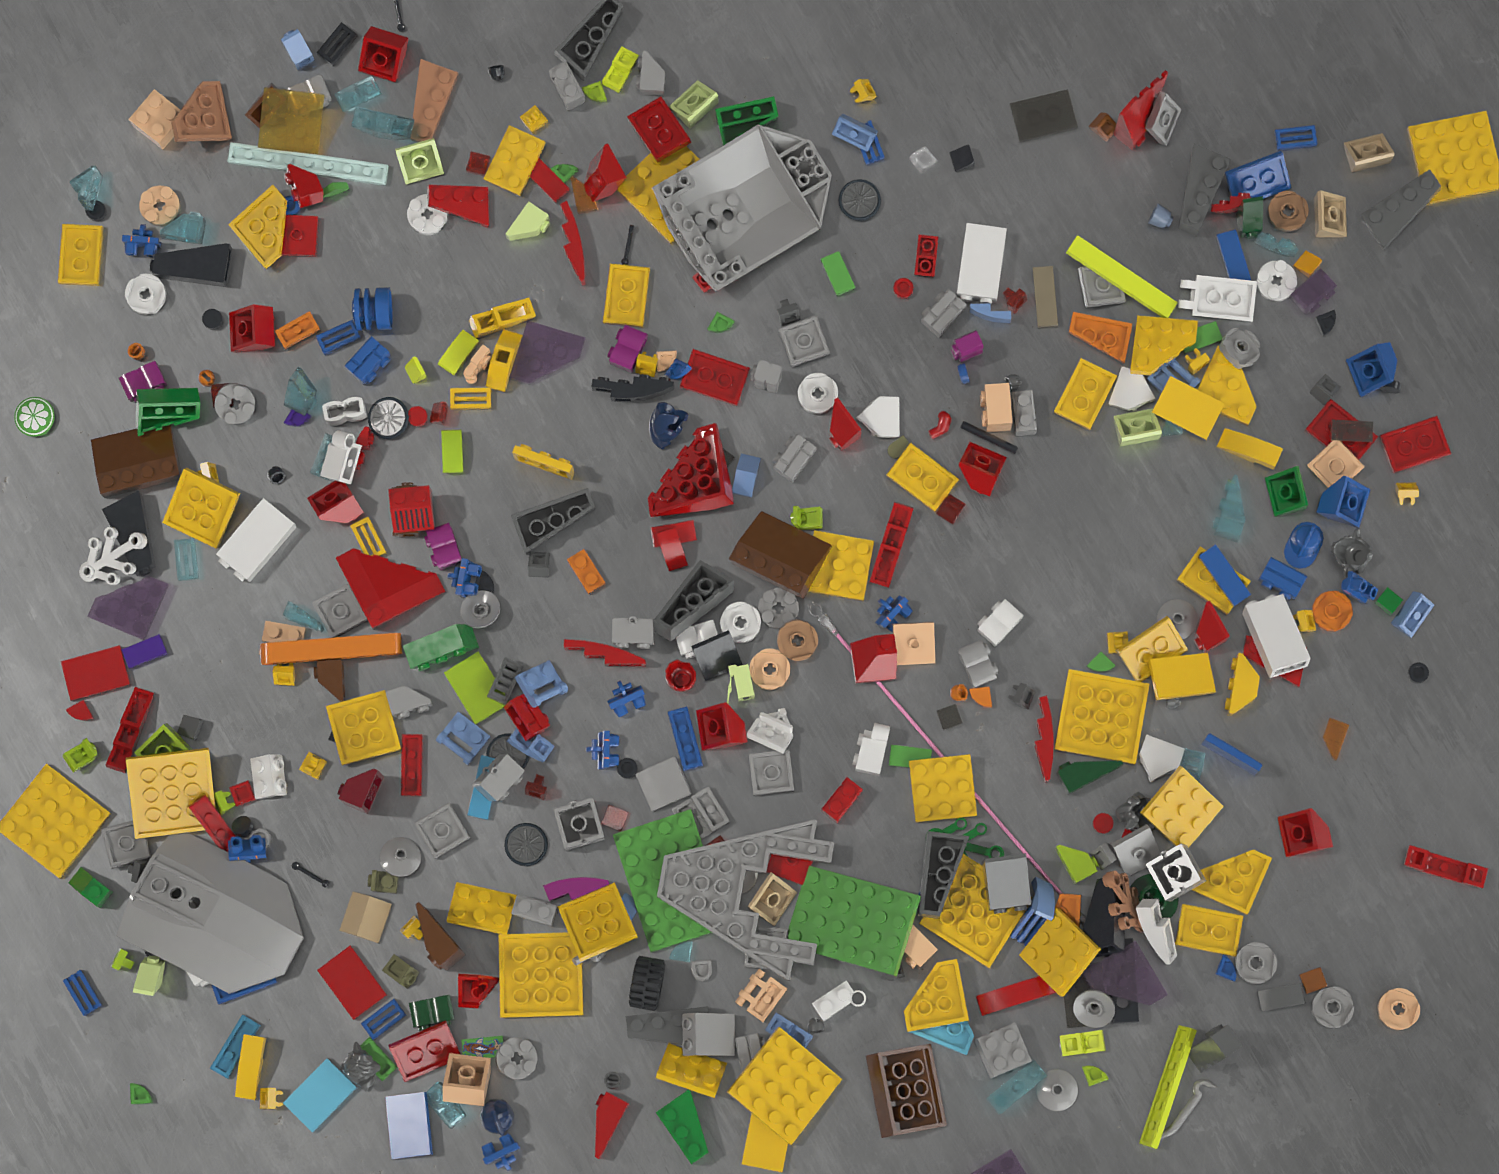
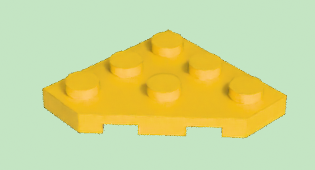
M271 185L228 224L266 269L282 255L287 209L286 198L274 185Z
M1137 315L1130 374L1151 376L1163 364L1169 363L1185 348L1196 343L1198 321Z
M1217 346L1197 390L1225 403L1220 414L1248 426L1257 407L1242 368H1235L1225 358L1219 346Z
M1250 850L1203 868L1201 872L1206 882L1195 887L1192 891L1248 915L1272 857L1256 850Z
M957 959L937 962L903 1011L907 1032L969 1021Z

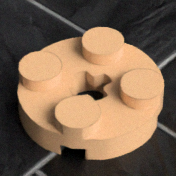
M158 185L149 188L141 194L139 208L146 221L155 226H166L172 223L177 214H179L180 200L170 187ZM158 201L165 203L161 211L155 208Z
M764 649L757 653L750 662L749 671L754 684L760 688L775 690L782 687L788 680L790 663L779 650ZM768 664H772V667L776 668L772 675H768L767 671H764V667H768Z
M1403 988L1392 989L1381 996L1377 1007L1378 1017L1388 1028L1394 1030L1406 1029L1418 1020L1420 1005L1415 995L1409 990ZM1398 1003L1402 1004L1401 1008L1404 1009V1012H1400L1399 1015L1395 1014L1393 1009Z

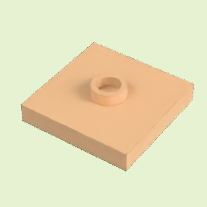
M1338 437L1307 465L1328 488L1342 476H1348L1353 479L1365 467Z
M934 622L893 624V634L897 649V665L936 663Z

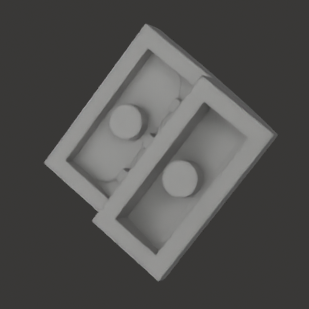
M672 757L636 774L651 811H656L692 794L676 757Z
M706 787L672 809L674 814L691 809L701 840L730 822L709 787Z

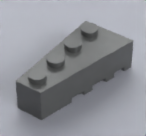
M601 0L555 49L554 55L562 62H567L570 69L583 81L621 14L623 4L618 0Z
M586 488L512 514L511 517L524 553L527 554L595 509L589 489Z
M709 1007L625 1016L628 1038L682 1045V1015L687 1013H709Z

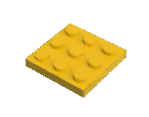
M186 467L182 471L162 523L217 549L240 493Z
M814 530L813 536L831 544L832 548L808 592L864 601L874 541Z
M385 690L326 706L342 766L402 750Z
M971 754L909 760L915 822L977 816Z
M1179 766L1140 813L1175 847L1179 844H1185L1189 848L1223 808V805L1190 773Z
M615 882L557 906L580 962L638 938Z
M1055 908L1052 921L1047 919L1019 956L1059 996L1064 997L1101 948L1060 908Z

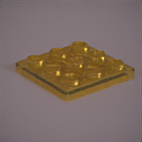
M264 87L258 148L318 154L324 94Z

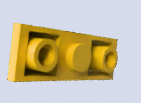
M503 329L492 354L486 387L501 392L506 391L523 335Z
M1238 653L1236 658H1232L1231 670H1234L1233 678H1229L1228 690H1231L1230 698H1226L1224 708L1228 710L1227 716L1234 715L1257 697L1260 676L1243 653Z

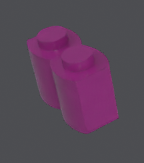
M625 325L623 329L620 328L615 338L618 340L615 347L611 346L607 357L610 358L609 363L632 373L636 366L638 354H641L645 347L648 334Z
M977 330L954 339V344L951 345V354L954 360H958L959 363L983 354L984 346Z
M156 361L147 363L119 377L128 400L135 403L137 389H164L167 386L166 380Z
M450 523L437 526L435 530H426L427 536H424L427 547H432L433 555H430L434 567L438 566L441 571L461 564L462 557Z

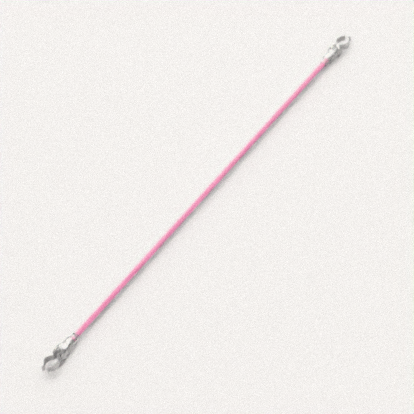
M813 603V605H818L821 608L822 616H818L819 624L825 627L834 637H837L851 654L850 646L839 635L831 618L827 614L822 613V607L819 604ZM876 681V684L939 757H945L880 681ZM975 792L977 801L1023 854L1026 853L1027 859L1046 881L1052 884L1053 889L1060 895L1062 893L1061 890ZM1081 913L1080 918L1082 928L1084 927L1086 920V916L1083 913Z

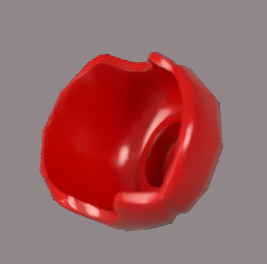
M677 659L668 664L665 670V680L671 689L685 692L694 686L696 671L689 662H682Z

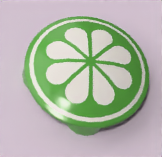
M30 397L23 400L17 406L14 414L17 428L23 434L32 437L46 435L55 419L54 409L51 404L40 397Z

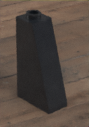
M224 243L155 254L154 260L150 262V271L159 279L226 287L232 247L230 244Z
M136 491L103 508L102 511L110 527L117 529V540L120 546L128 542L130 535L133 533H143L147 537V544L143 549L133 548L125 553L128 562L136 566L134 574L143 577L150 574L156 566L143 496L139 491ZM137 537L134 540L135 544L138 542Z
M1103 878L1096 881L1083 927V932L1101 948L1095 958L1122 952L1125 947V930H1121L1118 925V919L1125 917V913L1111 916L1108 910L1109 904L1123 903L1112 888L1105 887Z

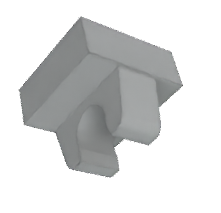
M1105 842L1090 853L1096 859L1101 870L1117 860L1116 854H1113L1110 849L1112 847L1111 843Z

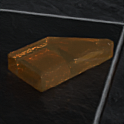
M570 177L578 214L596 211V201L592 202L590 196L586 194L584 184L577 180V178Z
M1329 718L1322 738L1332 759L1336 761L1349 724Z

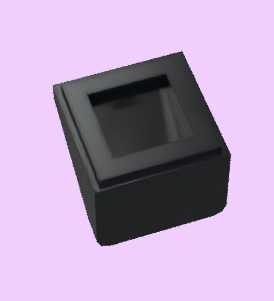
M969 144L949 152L955 172L974 166L975 162Z

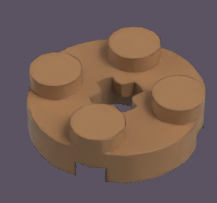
M1282 191L1276 194L1267 210L1269 221L1274 228L1284 232L1295 231L1303 226L1309 213L1306 200L1293 191ZM1286 206L1289 209H1293L1290 216L1283 213Z
M795 619L786 622L779 629L777 645L780 652L787 658L794 661H802L809 658L817 648L818 635L814 627L807 621ZM795 635L803 637V640L800 641L801 645L797 646L796 643H792Z

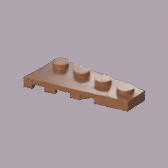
M420 59L410 135L411 141L418 143L434 137L458 77V72Z

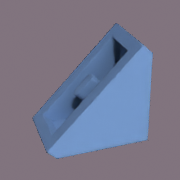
M741 453L732 489L734 494L752 498L761 458Z

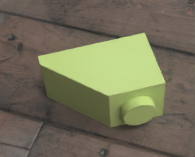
M528 202L505 233L507 239L511 241L538 236L541 231L545 232L549 227V215L531 202Z
M148 956L142 960L133 993L154 996L163 982L165 960H160L157 956Z

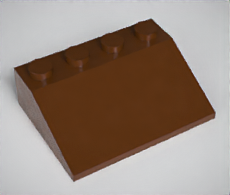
M171 424L163 426L162 430L156 431V429L146 431L141 436H138L136 428L91 439L96 478L100 494L104 498L180 479L182 471Z
M761 511L737 542L729 560L733 565L804 599L832 545Z
M418 902L415 905L425 947L429 953L427 958L438 969L441 970L443 968L448 971L466 954L429 910Z
M931 1044L879 1052L866 1056L881 1138L947 1126Z

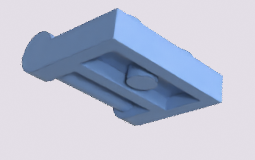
M1176 357L1169 363L1163 364L1154 374L1147 378V381L1160 393L1163 391L1170 376L1176 378L1166 369L1169 365L1193 388H1196L1201 380L1198 377L1195 378L1175 360Z
M550 660L515 677L528 702L534 708L553 696L568 692L566 683L560 679ZM550 683L554 686V688L539 695L534 693L535 690Z
M457 712L445 729L438 735L436 741L439 744L443 743L461 757L466 765H469L491 736L460 712ZM453 733L472 748L471 752H466L448 738V735Z

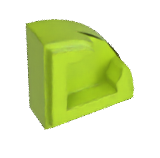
M601 81L582 87L583 93L589 99L596 102L607 101Z
M1090 1065L1082 1067L1088 1086L1108 1080L1105 1072L1098 1067Z

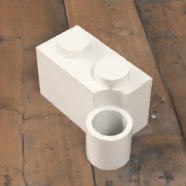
M337 430L333 434L332 442L329 443L320 476L351 485L362 445L355 443V437L352 433Z
M874 723L873 731L864 730V734L859 733L857 745L861 747L859 754L855 753L852 764L856 766L855 771L880 776L890 726Z
M846 980L813 1002L812 1006L824 1022L850 1004L854 1007L863 1006L866 1002V995L860 990L853 991ZM855 993L863 995L864 1001L861 1004L853 1003L852 996Z

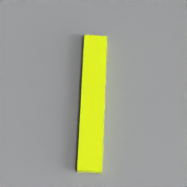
M1078 235L1066 251V254L1162 318H1168L1178 303Z
M1181 1025L1177 1028L1139 1144L1158 1149L1197 1032L1193 1028Z

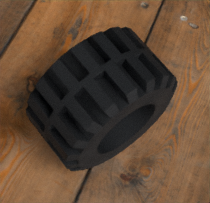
M640 955L636 959L629 993L630 1007L650 1011L657 1009L665 973L664 960Z

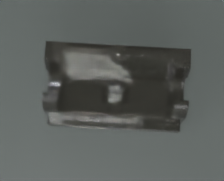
M1330 421V440L1373 441V422Z

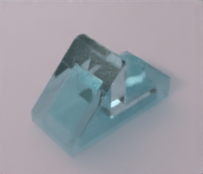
M96 166L89 167L70 181L71 186L78 193L79 202L85 210L93 211L102 183L103 175Z

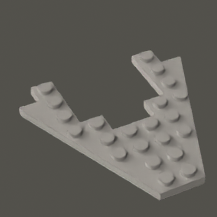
M810 820L665 855L657 897L783 979L790 981L793 962L814 965L817 944L756 934L759 913L739 910L746 871L766 874L770 854L831 864L834 842L814 839L817 820Z

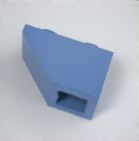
M298 29L284 34L281 41L297 70L315 61Z

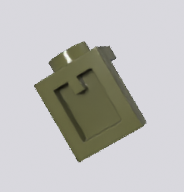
M372 870V875H368V887H371L372 892L397 894L399 877L392 876L385 871Z
M393 954L382 969L384 973L407 989L416 981L419 971L395 954Z

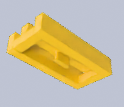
M450 388V409H491V388ZM487 393L486 397H455V394ZM487 401V404H455V402Z
M369 517L350 525L364 554L369 555L356 529L359 526L373 554L378 556L387 554ZM365 523L368 524L380 548L378 552L363 525Z

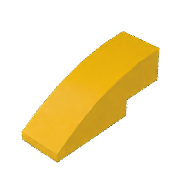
M525 298L472 315L468 321L474 337L477 339L523 323L536 317L530 298Z
M1224 428L1217 444V448L1274 470L1283 448L1261 439Z
M243 1035L235 1097L256 1100L264 1060L263 1053L266 1038Z

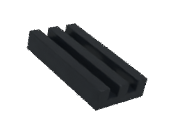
M341 22L316 53L333 66L358 35ZM344 29L345 32L336 41V43L332 46L328 53L325 54L324 52L326 51V49ZM349 34H351V35L348 37V39L344 42V44L339 48V50L335 53V55H334L332 58H330V57L332 56V54L336 51V49H337V48L341 45V43L345 40V38H346Z

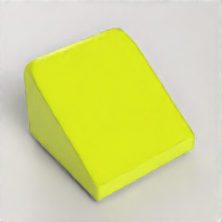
M412 357L405 365V370L412 383L415 384L425 379L426 374L418 358Z

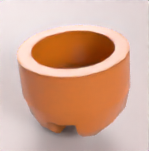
M133 343L128 347V355L134 360H141L145 356V349L141 344Z
M203 370L200 372L198 379L203 386L209 387L214 384L215 375L210 370ZM206 374L211 380L208 382L202 375Z
M963 684L953 686L950 690L951 698L955 701L966 700L968 696L966 686Z

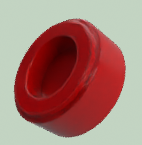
M907 278L896 280L893 286L894 294L900 299L909 298L913 293V283Z
M414 406L408 411L409 423L412 426L421 427L426 424L428 414L423 407Z
M1100 813L1093 819V828L1097 833L1106 834L1113 828V819L1107 813Z

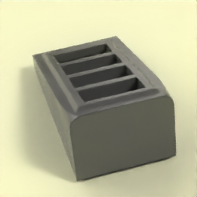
M504 658L487 697L506 705L517 682L515 677L521 673L523 665ZM504 674V675H506V676L512 678V680H509V679H507V678H504V677H502L501 675ZM498 682H501L509 687L506 688L502 685H499ZM495 689L506 693L505 696L494 692Z

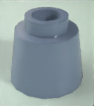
M1158 203L1148 220V224L1160 228L1165 226L1169 228L1174 217L1171 216L1169 210Z

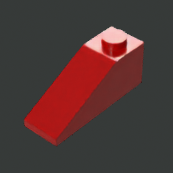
M607 1091L605 1095L600 1094L595 1104L598 1106L596 1110L595 1157L598 1159L601 1158L629 1103Z

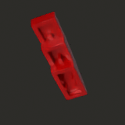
M565 201L560 204V208L567 223L561 226L569 243L564 245L563 248L583 286L586 284L582 242L575 218L568 202Z
M894 502L869 582L889 588L914 507Z
M564 639L565 650H584L585 658H605V666L646 667L645 659L628 651L596 642Z
M138 687L134 688L120 720V727L106 762L107 768L126 773V758L132 757L154 697L153 692Z
M1046 695L1038 699L1043 718L1037 719L1036 725L1041 740L1034 741L1033 743L1045 783L1049 782L1051 776L1054 744L1052 716Z

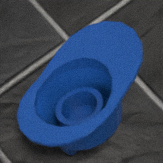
M1302 522L1293 529L1284 550L1285 559L1292 567L1298 569L1306 568L1316 559L1324 540L1323 532L1319 526L1311 522Z

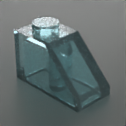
M190 212V214H182L161 229L160 235L162 239L202 245L206 220L200 213Z
M297 367L288 381L284 406L305 416L310 409L313 410L316 406L317 399L315 397L317 389L300 367Z

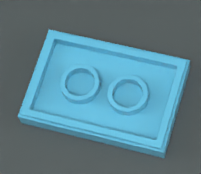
M327 1058L283 1104L311 1132H314L357 1087Z

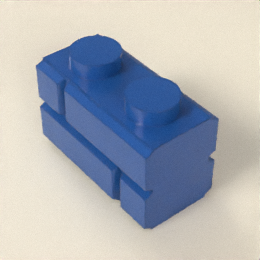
M371 336L344 367L364 385L366 382H372L377 375L375 372L380 367L384 368L389 363L391 354Z
M1271 557L1258 581L1261 582L1263 588L1270 591L1273 588L1280 592L1279 595L1283 594L1286 600H1290V598L1294 600L1307 576Z

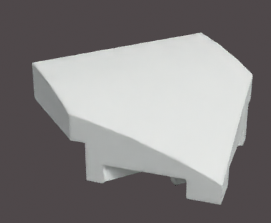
M1121 367L1109 401L1110 406L1135 412L1142 405L1156 400L1143 375L1130 374V368Z
M879 396L856 417L859 422H862L870 430L872 436L876 435L883 438L900 437L899 397Z
M785 708L778 709V712L769 714L761 712L760 717L755 720L747 732V738L780 753H784L793 738V726L789 723Z
M1146 734L1139 753V763L1144 766L1149 775L1148 779L1150 782L1157 781L1158 778L1168 774L1172 775L1180 765L1185 748Z

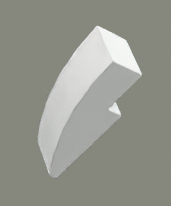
M1143 899L1136 907V911L1144 934L1165 964H1171L1176 958L1177 952L1170 918H1162L1158 899Z

